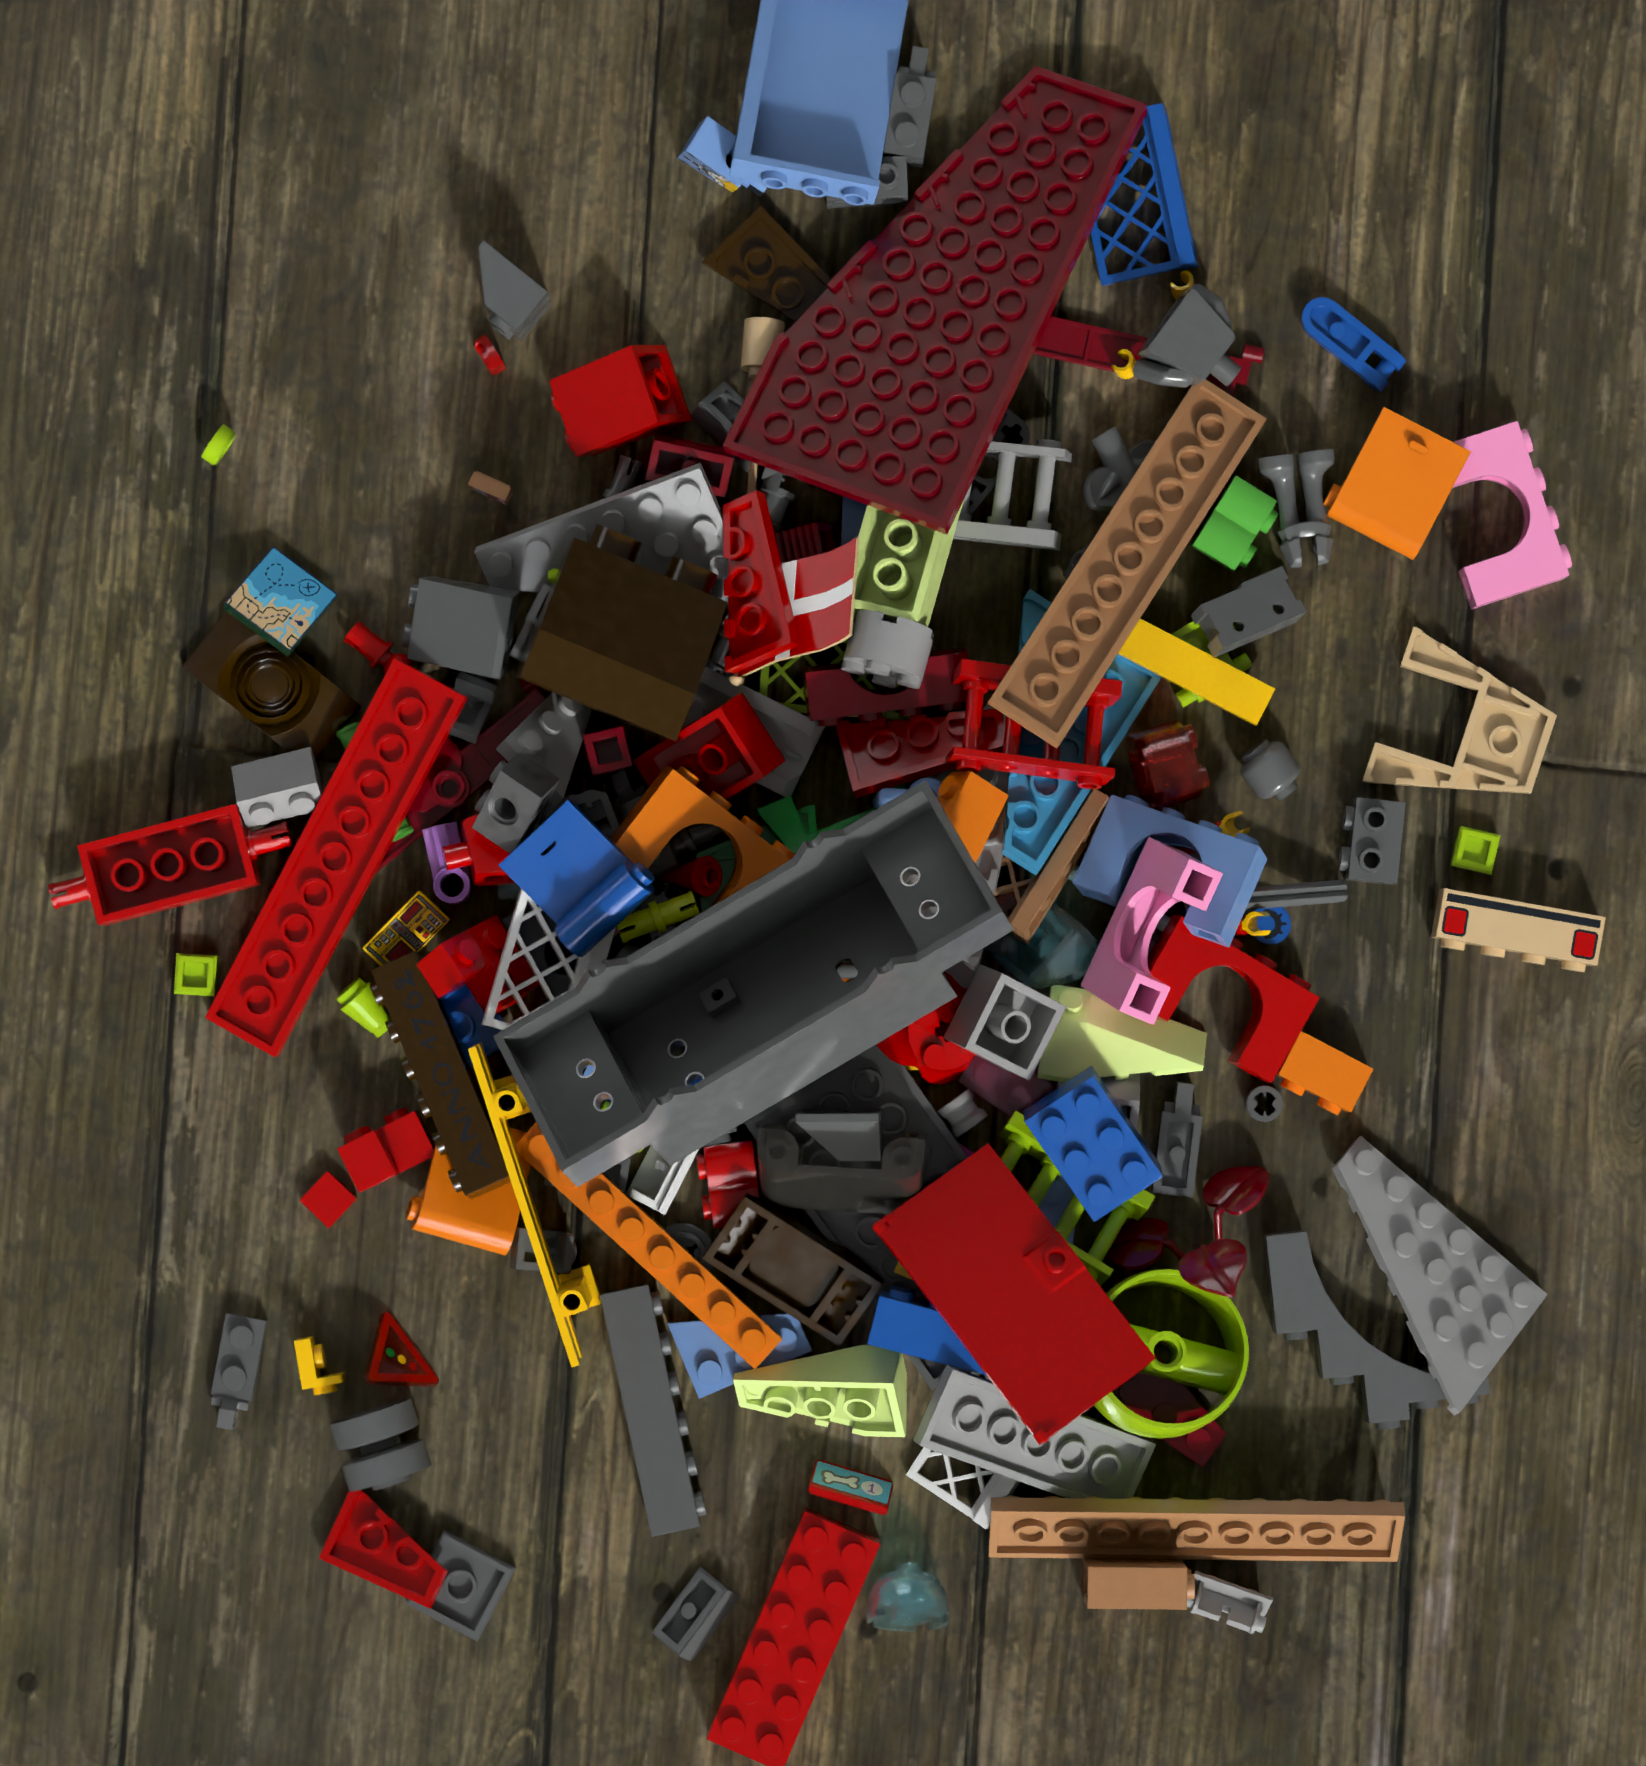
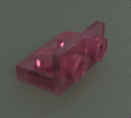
M975 1056L972 1059V1062L958 1080L1010 1117L1015 1110L1024 1115L1023 1111L1048 1095L1054 1088L1052 1084L1047 1082L1048 1080L1037 1078L1038 1065L1029 1081L979 1056Z

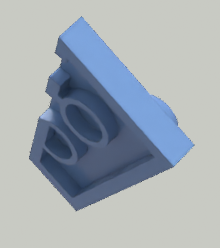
M788 1313L759 1315L783 1339L757 1368L787 1362L812 1351L799 1320ZM701 1320L667 1323L699 1399L733 1385L734 1373L754 1369Z

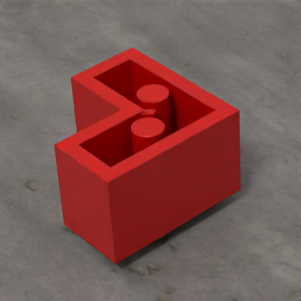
M494 915L444 941L416 965L438 999L466 984L485 1013L508 932L497 915ZM516 944L514 946L512 955L520 951ZM523 955L509 963L507 973L514 986L535 976ZM538 980L519 990L520 997L523 998L538 986ZM505 981L501 994L510 990ZM513 995L498 1002L495 1014L517 1003Z
M403 1107L385 1116L384 1120L387 1125L371 1131L368 1125L343 1136L346 1144L337 1148L359 1193L432 1158L435 1143L418 1110L408 1113L406 1107Z

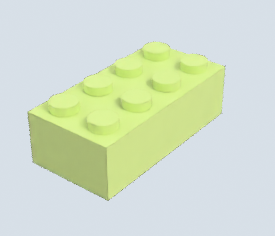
M867 505L858 535L859 550L853 618H855L858 610H872L883 612V618L896 620L897 616H900L926 627L929 626L962 505L947 535Z

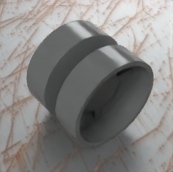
M412 1398L378 1406L328 1424L336 1450L360 1448L361 1455L341 1465L349 1492L372 1487L373 1491L407 1481L412 1478L411 1474L432 1466L424 1439L401 1441L399 1437L400 1434L419 1424Z

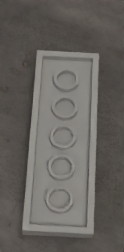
M947 1364L913 1439L919 1446L1064 1498L1096 1496L1102 1499H1126L1133 1497L1156 1446V1443L1148 1438L1127 1432L1083 1414L1058 1431L1047 1442L1039 1445L990 1380Z

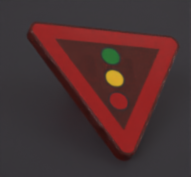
M388 1311L383 1312L379 1317L364 1376L365 1382L369 1385L436 1386L439 1383L438 1376L391 1313Z

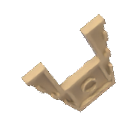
M1413 627L1400 667L1459 685L1478 693L1453 767L1375 742L1362 782L1531 794L1557 715L1513 687L1511 688L1493 677L1491 673L1469 662L1443 643H1439L1426 635L1419 628Z

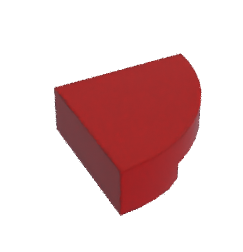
M486 334L473 341L474 348L491 375L496 376L506 369L504 362Z

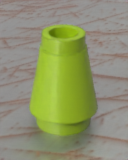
M358 977L336 997V1000L341 1004L339 1009L370 1033H373L376 1038H379L388 1030L385 1021L391 1019L384 1005L379 1006L370 988L371 983H365Z

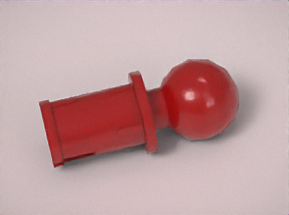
M358 621L344 639V642L371 662L370 666L373 669L381 664L384 667V676L394 658H398L415 667L414 661L407 659V655L390 652L394 644L391 641L386 643L361 621Z

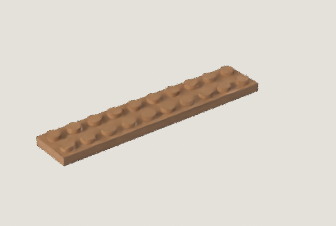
M1206 379L1190 387L987 704L1055 748L1060 745L1267 420L1265 417Z
M1013 1495L1002 1498L991 1497L988 1557L1397 1562L1405 1521L1404 1502H1390L1388 1500L1361 1502L1345 1499L1333 1501H1308L1305 1499L1270 1501L1262 1498L1251 1500H1225L1223 1498L1185 1500L1179 1497L1169 1499H1143L1140 1497L1102 1499L1096 1496L1087 1498H1060L1057 1496L1020 1498Z

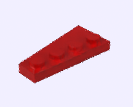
M757 490L723 505V557L728 559V577L724 579V596L728 597L729 619L724 620V637L729 638V656L725 657V671L733 674L800 645L765 493Z
M996 709L982 710L979 750L1003 753L1005 732L1003 714ZM966 711L948 712L947 716L927 718L926 714L910 715V719L887 721L886 717L866 723L853 724L849 720H844L841 724L836 725L855 797H862L878 792L883 788L895 787L956 768L957 765L945 764V758L954 746H963Z

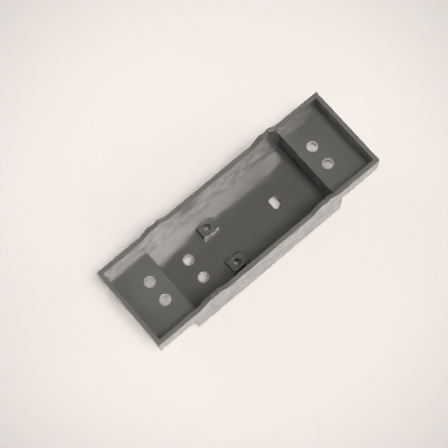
M925 780L844 829L819 832V835L814 840L804 841L790 861L625 958L602 960V964L596 969L586 970L575 988L493 1037L561 1171L579 1187L649 1145L671 1166L951 1001L957 995L944 971L1014 929L939 799ZM910 875H918L915 883L906 884V879ZM928 908H937V912L932 917L924 916ZM851 961L858 974L853 980L843 982L837 970L843 963ZM723 995L720 1000L716 1001L718 996ZM685 1046V1051L682 1055L674 1056V1051L677 1047ZM593 1065V1072L588 1076H583V1070L587 1066ZM699 1078L702 1079L701 1081H699V1082H697L696 1084L692 1085V1083H693L694 1080L699 1079ZM605 1099H611L610 1106L607 1109L600 1110L601 1102Z

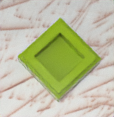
M1459 826L1450 866L1492 875L1501 835Z
M176 953L174 994L216 996L219 956Z

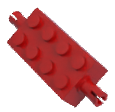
M232 804L77 845L84 871L83 876L48 884L49 894L56 895L67 892L65 895L51 898L55 909L90 899L97 925L107 926L263 885L256 861L258 855L286 847H293L292 837L288 835L274 839L275 836L290 833L286 821L281 824L251 831L250 828H246L238 805Z

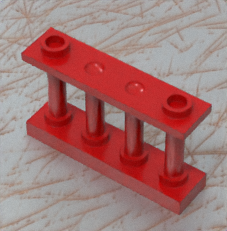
M961 659L953 669L952 685L964 686L963 690L967 692L963 746H954L946 755L945 764L957 765L956 769L958 771H972L973 773H979L981 769L1076 781L1077 786L1084 789H1100L1102 785H1106L1115 777V768L1099 766L1104 710L1108 709V706H1113L1121 698L1123 681L1102 678L1085 704L1087 720L1083 764L1059 761L1060 745L1055 748L1046 741H1044L1043 758L1019 755L1021 725L1007 716L1005 720L1003 753L979 750L984 693H987L988 689H997L1011 665Z

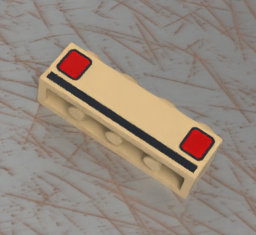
M1443 888L1439 889L1431 938L1441 939L1440 947L1464 951L1465 944L1481 946L1480 954L1504 958L1505 951L1520 953V961L1545 965V960L1548 958L1562 961L1561 969L1585 972L1586 965H1598L1606 917Z

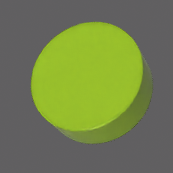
M223 424L205 448L201 458L211 465H217L233 443L236 432Z

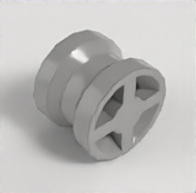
M967 1089L937 1111L941 1119H947L950 1123L951 1133L955 1138L988 1116L983 1108H978L973 1102L974 1095L970 1089Z

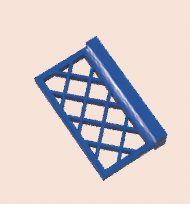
M1163 103L1147 106L1148 112L1143 120L1145 137L1136 150L1132 147L1130 148L1129 152L1133 155L1122 172L1118 173L1117 180L1113 184L1091 230L1102 286L1178 269L1187 270L1199 267L1168 113ZM1146 145L1148 146L1150 158L1142 154ZM1138 158L1151 165L1153 170V176L1144 189L1125 178ZM1122 182L1141 193L1129 213H1126L1110 202ZM1154 185H1156L1158 198L1149 193ZM1146 197L1160 205L1161 216L1152 229L1134 218ZM1106 207L1125 217L1113 238L1099 230L1098 219ZM1130 222L1149 233L1137 253L1118 242ZM1162 224H1164L1166 238L1158 233ZM1101 237L1109 241L1104 251ZM1156 237L1168 245L1171 261L1154 265L1141 256L1153 238ZM1114 246L1133 257L1124 272L1108 275L1106 258ZM1138 261L1146 265V267L1134 269Z

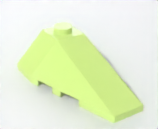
M1051 984L1049 998L1066 1006L1039 1061L1037 1078L1066 1083L1091 1065L1099 1077L1114 1076L1115 1080L1128 1079L1129 1074L1146 1072L1159 1076L1203 1071L1207 1033L1170 1019L1168 1022L1156 1019L1154 1025L1117 1010L1086 989Z
M859 1345L734 1373L733 1382L740 1407L786 1418L794 1413L816 1418V1425L828 1427L829 1421L853 1427L852 1433L862 1436H906L907 1372L902 1353L872 1345Z

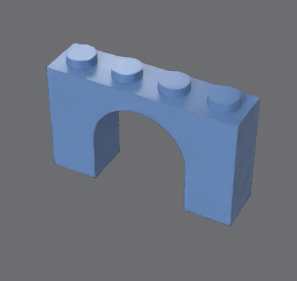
M1111 794L1072 882L1083 896L1117 907L1148 837L1169 846L1189 848L1200 855L1203 863L1222 872L1223 875L1207 910L1204 911L1190 905L1183 923L1192 935L1229 948L1267 862V857L1260 848L1259 842L1242 833H1237L1235 837L1222 833L1220 827L1208 821L1200 820L1198 824L1186 821V817L1183 814L1170 808L1164 807L1161 812L1149 808V804L1146 801L1133 795H1126L1125 799Z

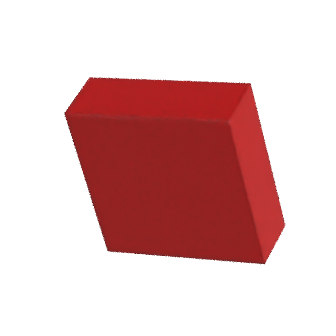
M328 1170L299 1201L326 1227L331 1228L358 1198Z

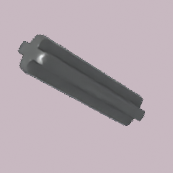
M1343 880L1256 886L1246 910L1343 902L1348 898L1347 884Z

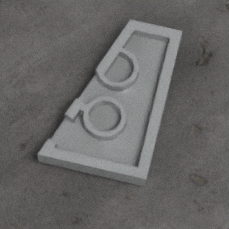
M553 692L496 748L508 762L521 752L560 779L549 801L554 807L564 798L592 710L583 704Z

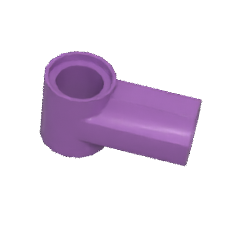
M457 822L423 829L422 833L434 880L433 889L436 896L450 904H460L466 901L473 890V882L466 866L447 871L441 850L442 846L461 842ZM451 874H458L464 882L463 891L456 897H448L443 891V881Z

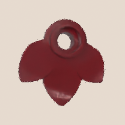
M448 737L410 807V810L414 812H428L438 805L444 808H455L462 805L469 796L470 782L461 771L462 754L455 743ZM447 781H455L457 784L456 793L450 796L445 795L443 792L444 784Z

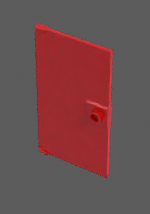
M988 1143L872 1226L873 1230L884 1241L1028 1428L1039 1445L1047 1442L1058 1431L1156 1359L1092 1277L1083 1262L1062 1235L1056 1231Z

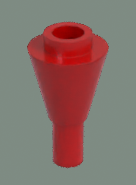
M702 856L682 864L680 868L658 879L661 883L677 884L699 895L708 897L714 895L719 890L722 883V869L714 857Z

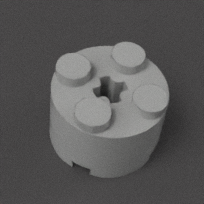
M858 610L853 620L852 636L848 638L841 669L856 675L871 674L873 675L872 682L883 687L895 688L898 683L909 688L920 689L933 644V631L918 622L900 616L893 620L883 618V612Z

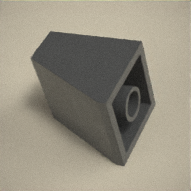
M423 575L419 578L418 584L412 583L409 594L408 607L415 609L412 624L406 623L403 633L402 647L409 648L407 659L500 679L508 671L509 654L511 652L520 591Z

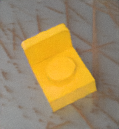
M314 1336L295 1340L294 1346L302 1390L313 1388L314 1395L338 1391L337 1384L346 1381L345 1372L321 1376L320 1369L326 1368L323 1345H316Z

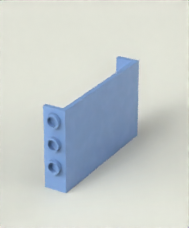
M760 0L729 176L760 182L771 189L790 188L801 190L806 195L812 197L831 196L841 198L852 205H874L880 185L879 173L908 0Z

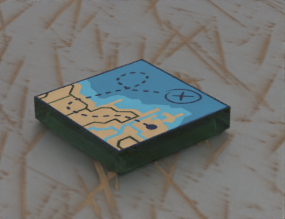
M273 546L225 601L223 609L286 656H289L333 605L338 594Z

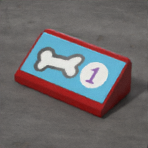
M817 1460L815 1462L808 1485L810 1494L880 1515L887 1514L893 1490V1482L891 1480L824 1460Z

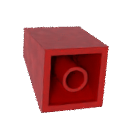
M630 345L549 380L552 388V403L561 414L566 428L564 432L565 440L569 448L574 451L575 457L595 456L655 435L656 432L661 433L692 421L666 345Z

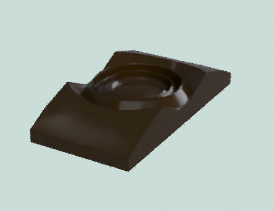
M229 607L182 666L288 752L311 747L315 761L360 706L359 703L295 652L289 651L231 607Z
M748 1193L745 1194L702 1257V1260L838 1346L844 1341L884 1284V1280L847 1248L824 1240L808 1230L789 1211Z

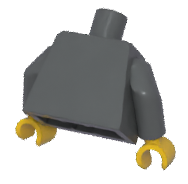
M1182 271L1180 273L1181 279L1187 285L1179 287L1170 282L1172 296L1176 299V302L1138 351L1137 355L1141 358L1136 361L1132 353L1127 349H1122L1118 352L1122 359L1129 361L1125 367L1121 368L1111 365L1116 375L1121 379H1130L1134 376L1137 379L1156 385L1185 388L1189 385L1195 386L1203 382L1211 374L1225 386H1228L1240 372L1242 367L1225 354L1236 336L1231 330L1232 322L1224 300L1203 285L1194 284L1193 275L1189 271Z

